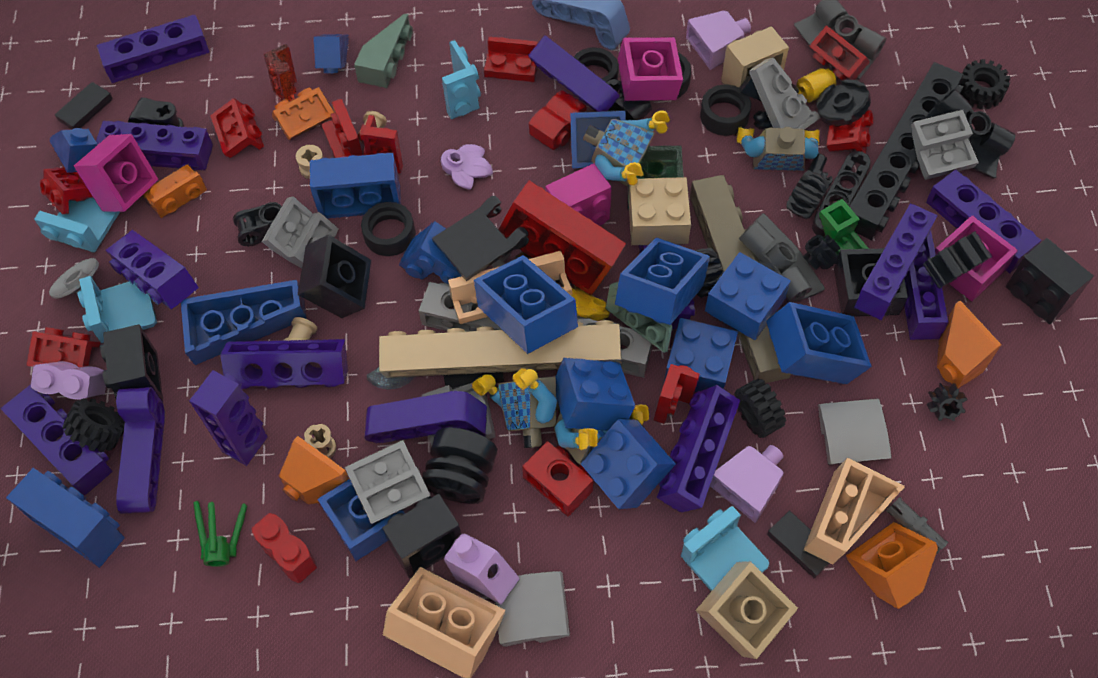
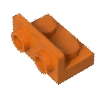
M311 87L299 92L297 94L298 98L291 102L286 99L274 106L275 110H273L272 118L274 121L277 120L288 140L331 119L330 114L334 113L319 87L314 90Z
M186 164L155 183L143 196L158 216L163 218L190 200L199 197L200 194L207 191L201 175L198 172H194Z

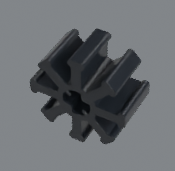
M975 231L961 238L950 247H946L938 252L937 255L925 261L923 265L940 289L987 261L992 255Z

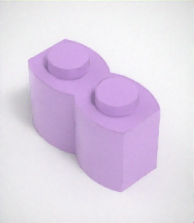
M65 361L38 364L33 366L31 388L43 394L60 393L70 399L99 396L105 394L104 370L93 366L79 368L75 364Z

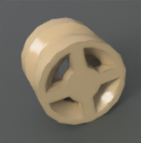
M305 145L296 153V161L301 174L305 178L310 179V160L323 158L321 149L316 145Z

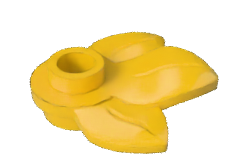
M572 288L571 296L576 299L577 316L596 321H602L609 316L610 312L606 310L607 303L605 301L595 298L581 289L575 290Z

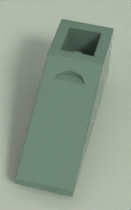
M403 14L362 46L354 64L358 82L384 88L388 87L391 78L393 79L396 75L399 59H403L406 42L412 38L413 27L409 23L408 14Z
M619 282L610 284L606 310L662 352H667L672 325L658 323L652 318L639 313H631L625 308L615 305Z

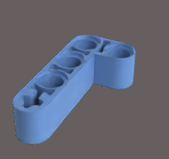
M533 0L535 10L543 16L595 28L599 43L608 50L616 49L623 38L630 32L625 8L620 0Z

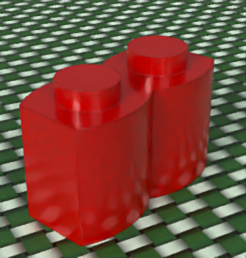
M561 90L530 120L529 134L554 151L560 145L564 146L571 137L570 113L587 112V106Z
M268 513L252 527L253 536L263 551L278 563L284 574L292 581L301 583L317 568L316 562L305 543L292 535L285 522L277 515Z

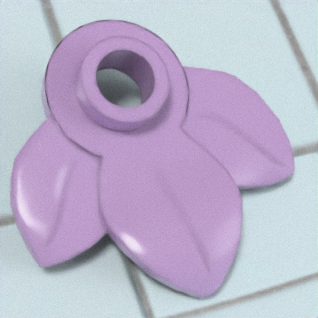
M467 144L458 150L449 149L441 156L440 162L443 170L450 174L453 182L462 188L471 190L474 182L473 178H484L493 174L489 162L482 158L485 149L478 145Z

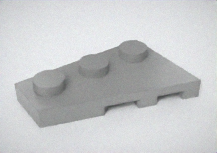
M774 57L764 60L749 70L773 128L791 127L805 130L821 118L816 111L809 109L806 105L807 99L803 94H798L794 90L792 80Z

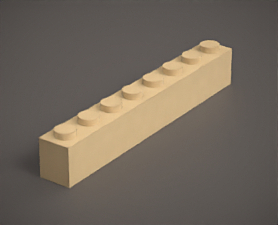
M610 320L597 321L595 325L585 326L582 322H578L576 329L529 354L503 330H494L493 327H479L476 329L477 331L465 332L461 328H451L447 330V333H435L434 330H420L418 334L406 335L402 331L389 332L388 336H379V371L385 378L519 371L521 368L534 371L559 369L563 358L620 362L622 366L619 324H613V321Z

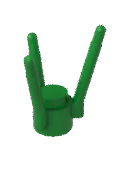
M194 501V513L203 564L211 567L228 565L230 557H236L237 543L244 522L247 504L241 505L229 544L226 537L216 536L214 502L208 503L209 538H207L199 501Z

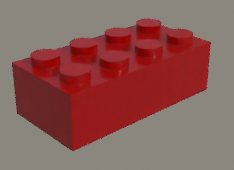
M530 180L512 203L498 229L507 239L517 228L524 227L529 233V243L525 247L520 248V250L532 258L561 251L564 257L565 274L568 281L589 295L594 293L626 245L625 242L614 234L609 233L591 219L586 218Z

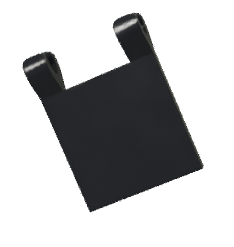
M491 196L480 208L432 238L435 245L466 281L513 250L523 248L529 243V233L524 227L517 228L506 239L489 220V218L499 215L502 211L500 207L501 201L496 196Z

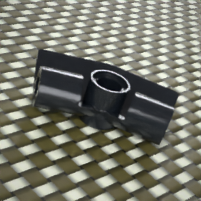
M955 88L944 96L923 119L963 110L973 133L969 137V141L979 162L972 169L994 179L997 174L999 158L1012 147L1016 137L1015 133L995 123H991L990 117L985 112H974L969 102Z

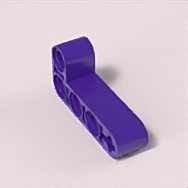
M545 35L528 55L531 61L551 79L557 80L596 112H607L620 97L610 85Z
M152 387L119 389L116 396V405L119 415L125 422L116 494L117 509L120 514L153 512L157 501L165 421L164 405Z
M450 391L373 405L367 408L364 439L373 443H387L435 435L436 431L441 428H459L486 437L487 406L473 395L463 391Z

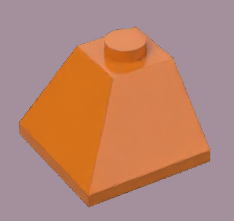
M961 300L954 305L948 316L949 323L939 339L937 368L941 376L947 382L955 383L958 388L982 374L1002 345Z
M299 436L293 440L279 474V478L285 486L282 489L283 492L294 501L300 498L308 505L319 503L318 498L349 480L345 469Z
M893 522L846 555V558L878 598L900 609L924 591L938 546L936 542Z

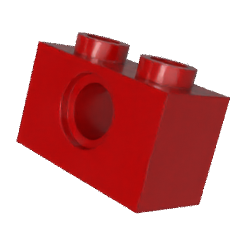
M547 441L522 466L523 478L569 517L593 492V479L582 465L576 466L569 460L570 457L560 446L554 447ZM556 473H564L568 476L562 481L552 478Z

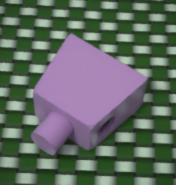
M720 11L689 19L686 38L711 70L724 62L726 46L735 40L744 38L745 34L750 33L751 25L746 18L735 22L727 11Z
M769 445L762 454L752 446H747L715 471L710 487L756 523L783 477L784 472L776 466L783 459V453L773 445Z
M461 534L456 539L444 558L457 581L502 605L520 579L499 552L467 534ZM489 569L494 574V577L491 579L488 578Z

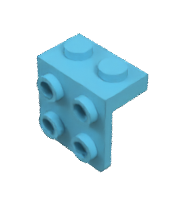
M455 40L449 42L453 73L442 77L446 110L450 119L464 116L469 112L479 109L478 97H481L480 89L476 83V80L479 79L478 71L474 64H469L464 47H459Z
M86 198L84 201L69 200V214L62 215L59 212L56 216L39 211L34 220L46 238L95 253L120 212L102 211L94 198Z
M91 276L79 279L81 291H78L77 294L82 307L86 309V314L82 316L84 325L88 332H94L101 343L104 342L103 332L138 324L145 330L156 325L157 319L152 299L148 294H143L135 283L132 285L130 282L100 290Z
M733 506L724 512L719 509L707 520V526L700 531L698 528L692 530L683 539L682 559L711 592L736 562H752L762 573L769 566L768 559L738 528L737 524L741 514Z

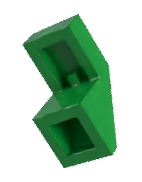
M843 199L820 211L819 216L825 236L829 235L841 247L840 250L869 249L854 231L860 219Z

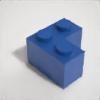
M436 221L412 238L399 263V266L404 268L408 275L421 280L432 272L447 284H449V279L462 276L432 241L434 236L446 229Z

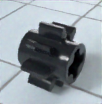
M816 235L806 243L805 250L807 253L803 257L815 270L819 267L821 269H828L836 263L838 258L836 252L841 247L829 235L825 237Z
M939 383V387L934 391L928 392L932 401L926 405L930 412H935V416L939 421L943 418L955 421L957 416L966 412L962 403L968 399L963 392H959V388L955 383L950 387Z

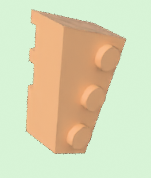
M846 458L832 476L804 550L833 565L849 550L905 486Z

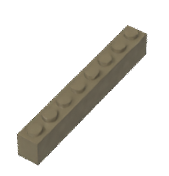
M724 175L692 181L690 199L707 248H712L717 253L723 273L739 252L759 263V259L739 239L746 229L742 225L741 209L736 207L733 201V188L731 185H727ZM767 325L756 341L738 331V336L754 380L759 378L764 380L765 383L790 378L791 374L782 373Z

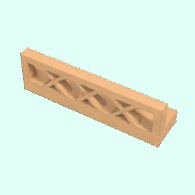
M561 251L529 259L552 280L560 279L562 288L572 295V288L565 274L564 257ZM496 268L481 271L467 281L462 276L448 280L451 300L459 324L488 317L478 307L476 310L463 313L461 305L471 302L477 304L474 279Z

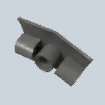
M821 0L816 6V13L794 23V26L810 46L827 25L864 54L870 63L856 78L860 79L883 49L886 37L859 25L857 19L849 15L838 0ZM844 28H851L853 30L848 34L841 32Z
M764 213L739 237L741 242L759 259L760 264L791 280L786 295L789 302L809 298L821 293L825 289L797 246Z

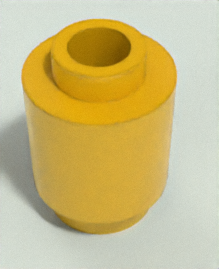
M820 68L801 77L797 81L798 94H803L807 102L818 99L827 87L832 84L836 86L834 73L830 69Z

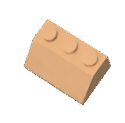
M420 567L388 608L383 636L463 678H471L484 659L506 610Z

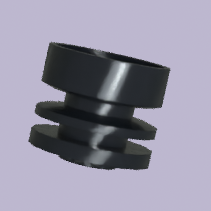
M459 428L439 429L436 431L430 449V454L433 458L426 462V471L422 474V479L428 491L434 495L440 494L442 498L465 504H478L482 502L485 496V488L489 482V477L486 474L493 469L498 448L492 441L475 432Z

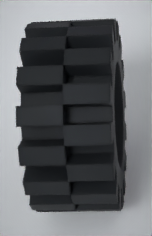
M981 59L979 64L975 60L971 64L966 65L959 84L964 86L960 94L970 101L969 104L972 107L974 104H977V109H982L983 105H985L986 109H991L992 105L996 107L999 102H1002L1010 86V76H1007L1008 71L1006 69L1001 71L1002 65L994 66L995 61L992 60L987 64L985 59ZM975 81L985 82L989 84L991 87L988 88L980 86Z
M757 378L734 392L735 397L740 400L738 411L742 413L743 421L746 420L747 427L749 429L752 428V433L757 434L759 438H764L786 425V418L783 416L785 411L780 407L782 403L776 399L777 394L775 391H771V386L768 383L765 384L764 380Z
M83 398L81 401L77 400L73 404L64 421L63 429H66L64 431L66 436L72 435L70 437L71 441L80 442L79 446L84 448L87 445L91 451H95L97 448L99 452H104L105 449L110 451L112 448H115L124 432L125 422L118 412H114L115 408L113 406L107 407L103 401L96 403V399L90 398L88 401L86 398Z

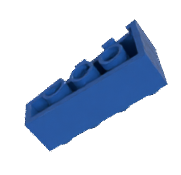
M291 280L184 299L181 302L185 354L194 365L219 356L227 342L255 341L291 326L292 320L295 317L307 319L304 298L298 296V281Z

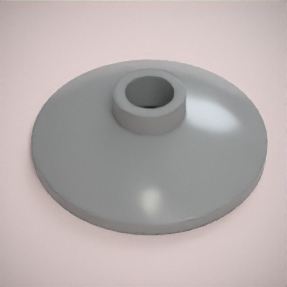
M89 258L68 269L54 282L49 291L50 296L58 299L73 293L77 294L78 291H81L79 279L88 276L93 277L98 269L99 262L95 258Z

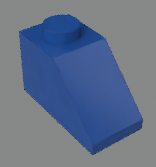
M349 34L314 36L315 68H323V73H339L338 68L346 66Z
M74 128L72 130H61L50 137V143L67 173L77 172L74 165L97 146V142L89 129Z

